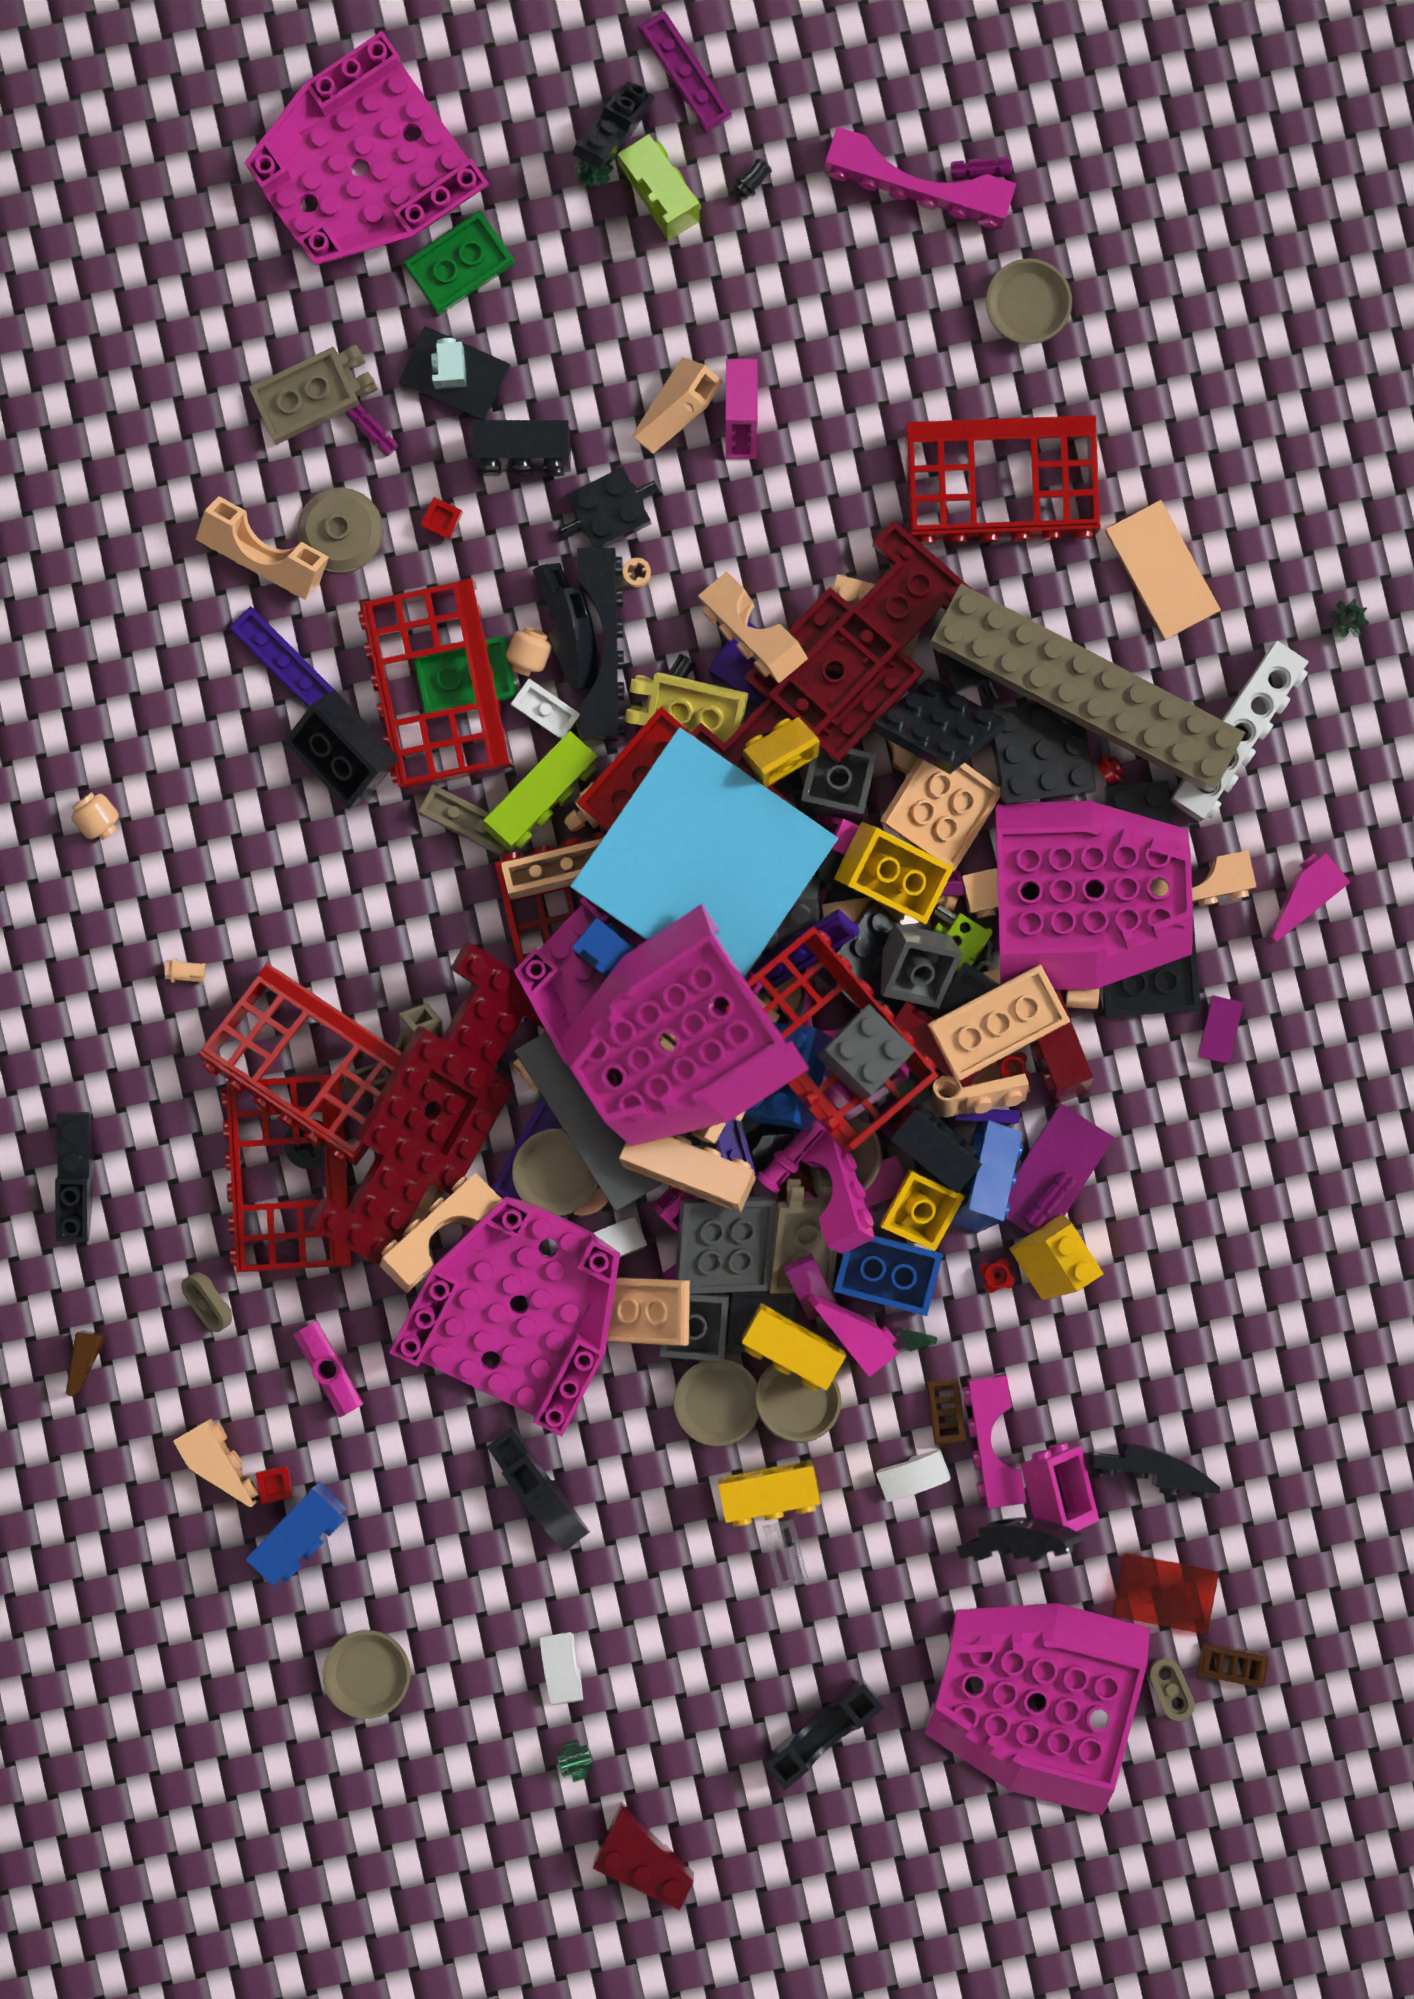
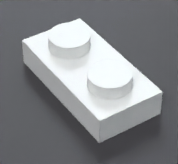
M531 679L527 680L511 703L514 708L560 740L572 730L580 718V713Z

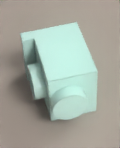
M454 338L438 339L436 343L437 353L431 354L433 373H438V375H432L435 389L467 387L462 341L456 342Z

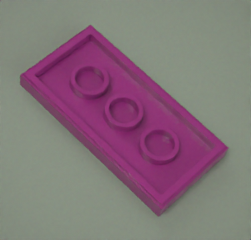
M1059 1103L1016 1171V1182L1009 1193L1008 1202L1010 1203V1210L1006 1219L1031 1234L1061 1213L1065 1216L1114 1137ZM1063 1171L1067 1172L1075 1179V1184L1069 1191L1064 1192L1065 1196L1051 1214H1046V1220L1038 1228L1034 1227L1026 1220L1027 1213L1031 1208L1035 1209L1037 1206L1035 1203L1051 1184L1054 1185L1056 1183L1054 1180Z

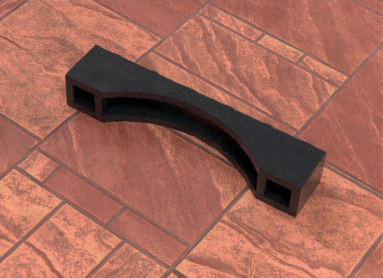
M577 548L579 586L589 596L598 612L604 637L603 660L598 677L590 693L580 705L581 741H619V732H625V713H619V701H625L624 682H618V670L624 669V650L618 651V638H624L623 619H617V607H623V588H617V576H623L622 557H616V548Z

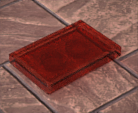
M1124 1552L1112 1615L1207 1635L1219 1571Z

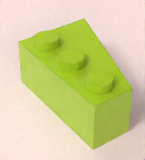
M650 134L617 154L619 166L667 241L700 222L701 205L685 184L680 171L676 166L673 167L667 159L668 154L659 140L655 142Z

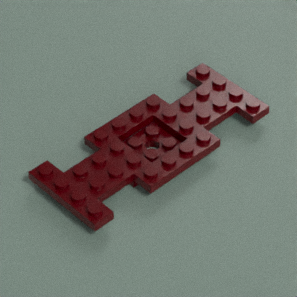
M895 520L872 543V546L894 565L874 587L853 606L829 587L788 630L798 641L808 659L780 683L770 674L764 677L756 666L744 676V681L758 692L765 701L725 743L701 722L691 732L703 744L756 781L758 780L743 758V750L747 748L746 743L758 735H762L764 738L774 732L773 727L787 718L792 721L799 717L819 739V748L838 764L872 729L874 720L890 709L923 675L924 670L902 650L942 608L946 611L960 584L971 588ZM829 665H839L843 669V676L839 679L829 678L825 672ZM775 782V783L771 784L770 786L766 787V788H768L770 791H772L773 793H775L776 795H778L780 798H782L783 800H785L786 802H788L790 805H792V804H791L785 797H783L775 788H773V786H774L777 782Z
M467 941L463 944L450 970L472 983V986L443 1038L438 1037L424 1027H417L358 1132L355 1140L378 1154L349 1207L345 1209L331 1200L322 1197L307 1226L379 1266L384 1257L381 1252L393 1240H396L398 1243L401 1241L400 1239L430 1184L452 1195L454 1193L451 1190L452 1187L467 1174L515 1087V1084L493 1070L522 1018L524 1017L544 1029L515 972ZM433 1101L434 1111L426 1117L425 1107L429 1102Z

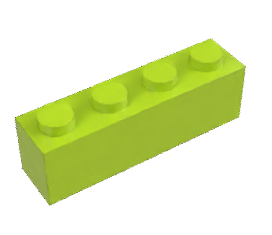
M569 731L483 820L482 828L507 851L511 852L516 846L522 849L532 838L533 835L530 833L537 824L543 827L554 815L552 809L556 804L561 802L564 805L576 792L573 787L581 779L583 782H586L595 773L597 768L594 765L598 756Z

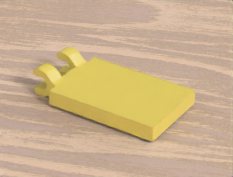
M659 672L654 675L653 680L646 676L636 675L635 679H631L630 692L648 695L647 706L645 709L641 706L631 705L630 709H626L625 722L644 726L662 706L690 732L701 722L725 743L744 722L749 693Z

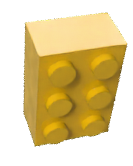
M861 822L837 870L834 880L910 918L927 924L954 867L877 827Z
M760 1303L742 1335V1344L745 1345L744 1351L760 1360L763 1355L773 1360V1367L786 1375H790L791 1372L801 1376V1383L815 1391H818L820 1387L827 1391L846 1357L843 1348Z
M812 1460L718 1478L725 1523L732 1522L733 1527L751 1524V1519L759 1516H764L765 1520L784 1517L783 1512L789 1510H796V1514L815 1511V1505L821 1504Z

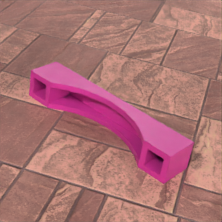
M836 127L824 172L829 173V176L833 179L859 182L860 187L871 191H876L878 188L889 192L888 194L898 200L909 198L918 201V204L926 209H944L952 217L958 219L969 217L978 220L981 226L995 229L996 226L1003 228L1016 187V183L988 174L972 180L955 183L932 182L916 178L889 163L875 149L866 135Z

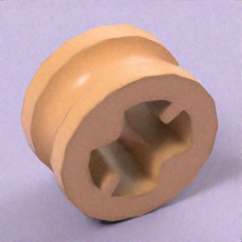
M638 557L628 560L623 567L625 582L633 588H642L647 585L651 578V569L648 562ZM640 565L643 567L642 573H646L645 577H638L636 581L632 580V573H628L629 569H636Z

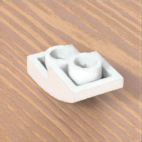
M635 1216L594 1232L596 1236L620 1252V1257L644 1249L647 1246Z
M940 1449L912 1456L907 1462L880 1468L876 1473L886 1502L923 1492L951 1479Z
M568 1632L540 1637L543 1668L551 1705L583 1701L581 1673L576 1663L574 1635Z

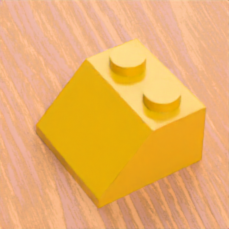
M799 717L792 721L787 718L773 727L774 732L764 738L762 735H758L746 743L747 748L743 750V758L758 782L763 786H770L818 757L820 741Z
M909 1170L881 1221L880 1227L932 1251H936L965 1195L961 1191L957 1194L930 1172Z
M1062 1213L1009 1248L1042 1301L1078 1292L1104 1274L1073 1224Z

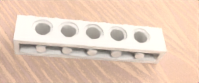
M1279 641L1271 645L1222 719L1234 727H1244L1248 732V739L1240 742L1231 759V764L1227 767L1218 787L1211 794H1206L1199 787L1183 779L1170 798L1171 804L1198 822L1204 820L1206 816L1211 819L1221 805L1217 801L1223 791L1229 793L1239 778L1235 775V772L1241 764L1245 767L1256 752L1252 747L1257 739L1264 740L1272 729L1273 724L1269 721L1275 712L1281 714L1288 705L1291 698L1286 695L1292 686L1298 688L1307 676L1308 672L1304 668L1308 664V660ZM1270 674H1277L1281 677L1283 682L1282 688L1275 689L1269 684L1268 677ZM1252 700H1260L1264 703V715H1257L1252 711Z

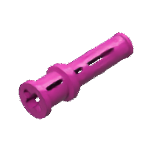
M814 1117L811 1131L801 1129L784 1150L774 1153L775 1158L763 1172L759 1171L756 1177L769 1190L778 1194L781 1191V1184L791 1173L798 1171V1163L825 1133L824 1127Z

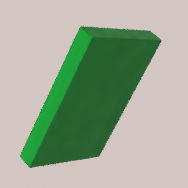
M480 210L402 262L438 316L516 264L514 258Z
M504 635L487 639V653L489 663L494 671L495 679H493L496 696L500 702L515 699L517 692L512 667L506 658L508 650L506 637ZM465 648L413 659L424 714L476 703Z

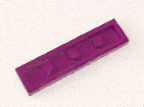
M666 11L661 12L639 26V32L706 134L732 118L731 111Z

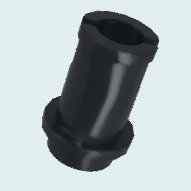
M757 158L742 177L735 179L736 184L733 188L736 193L746 200L749 197H753L756 194V188L772 173L771 167L764 160Z
M679 654L667 674L687 679L693 668L696 667V663L689 657Z

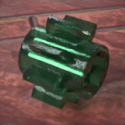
M576 157L578 161L572 169L576 171V177L582 184L593 189L597 183L604 186L610 179L608 174L614 169V166L604 164L601 169H598Z
M1353 599L1347 606H1345L1344 602L1339 601L1336 604L1339 612L1332 611L1328 614L1329 618L1334 619V625L1331 626L1330 631L1337 629L1341 632V639H1344L1350 632H1352L1354 637H1358L1361 634L1358 626L1364 627L1369 624V621L1363 619V613L1367 610V607L1360 609L1356 606V599ZM1352 615L1354 617L1352 622L1345 623L1343 621L1345 616Z
M578 1739L563 1743L564 1752L557 1753L562 1776L571 1775L573 1783L587 1779L589 1775L587 1770L594 1768L588 1744L580 1746Z

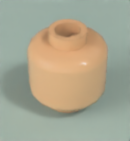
M524 627V630L516 631L506 653L507 660L514 664L512 670L525 676H530L531 671H543L552 649L551 643L547 640L548 635L530 627Z
M91 792L72 806L74 812L71 819L87 839H94L99 836L101 840H104L117 830L114 824L119 819V813L103 794L94 795Z

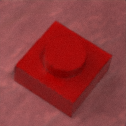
M433 497L420 526L450 541L463 511Z
M288 1465L255 1473L262 1504L294 1497Z

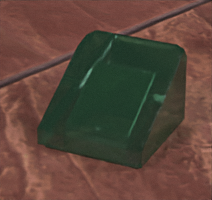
M899 1327L905 1349L909 1352L938 1342L937 1337L933 1334Z

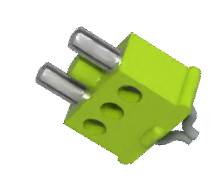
M939 905L937 907L939 910L955 920H951L935 909L934 914L951 924L948 929L938 922L933 932L951 935V937L957 935L961 937V943L957 946L963 954L956 971H959L965 961L973 965L985 944L988 945L986 952L988 961H981L975 968L979 970L984 965L990 966L994 960L991 957L993 945L989 940L992 935V929L990 927H982L960 912L958 915H955ZM963 922L970 924V928L966 932L960 930V925Z

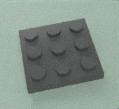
M773 1196L748 1197L742 1212L738 1213L702 1198L681 1199L675 1280H690L689 1294L770 1291L777 1200Z

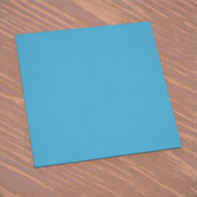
M679 727L570 887L646 940H649L682 916L703 904L720 930L716 936L744 978L838 840V837Z

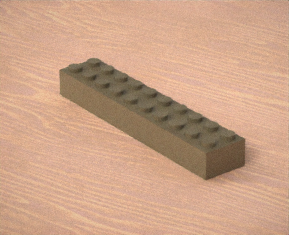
M960 584L928 646L1208 793L1216 790L1245 734L1244 731L963 584Z

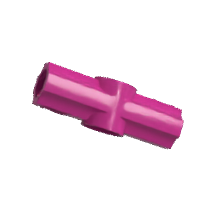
M317 1320L294 1333L293 1336L312 1368L314 1378L321 1384L338 1417L340 1418L363 1405L361 1397L344 1368L343 1360L337 1356L319 1321ZM328 1360L335 1364L336 1374L334 1377L330 1378L322 1374L321 1364L323 1361Z

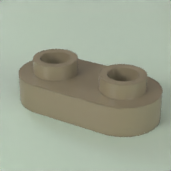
M195 1272L182 1281L181 1288L185 1298L209 1330L220 1332L231 1324V1309L216 1291L209 1277Z
M1157 1658L1151 1663L1148 1676L1162 1710L1174 1721L1186 1720L1192 1715L1195 1702L1181 1668L1171 1658ZM1162 1668L1169 1669L1170 1673L1167 1678L1159 1677V1671ZM1176 1697L1181 1698L1182 1705L1178 1708H1173L1171 1705L1172 1700Z

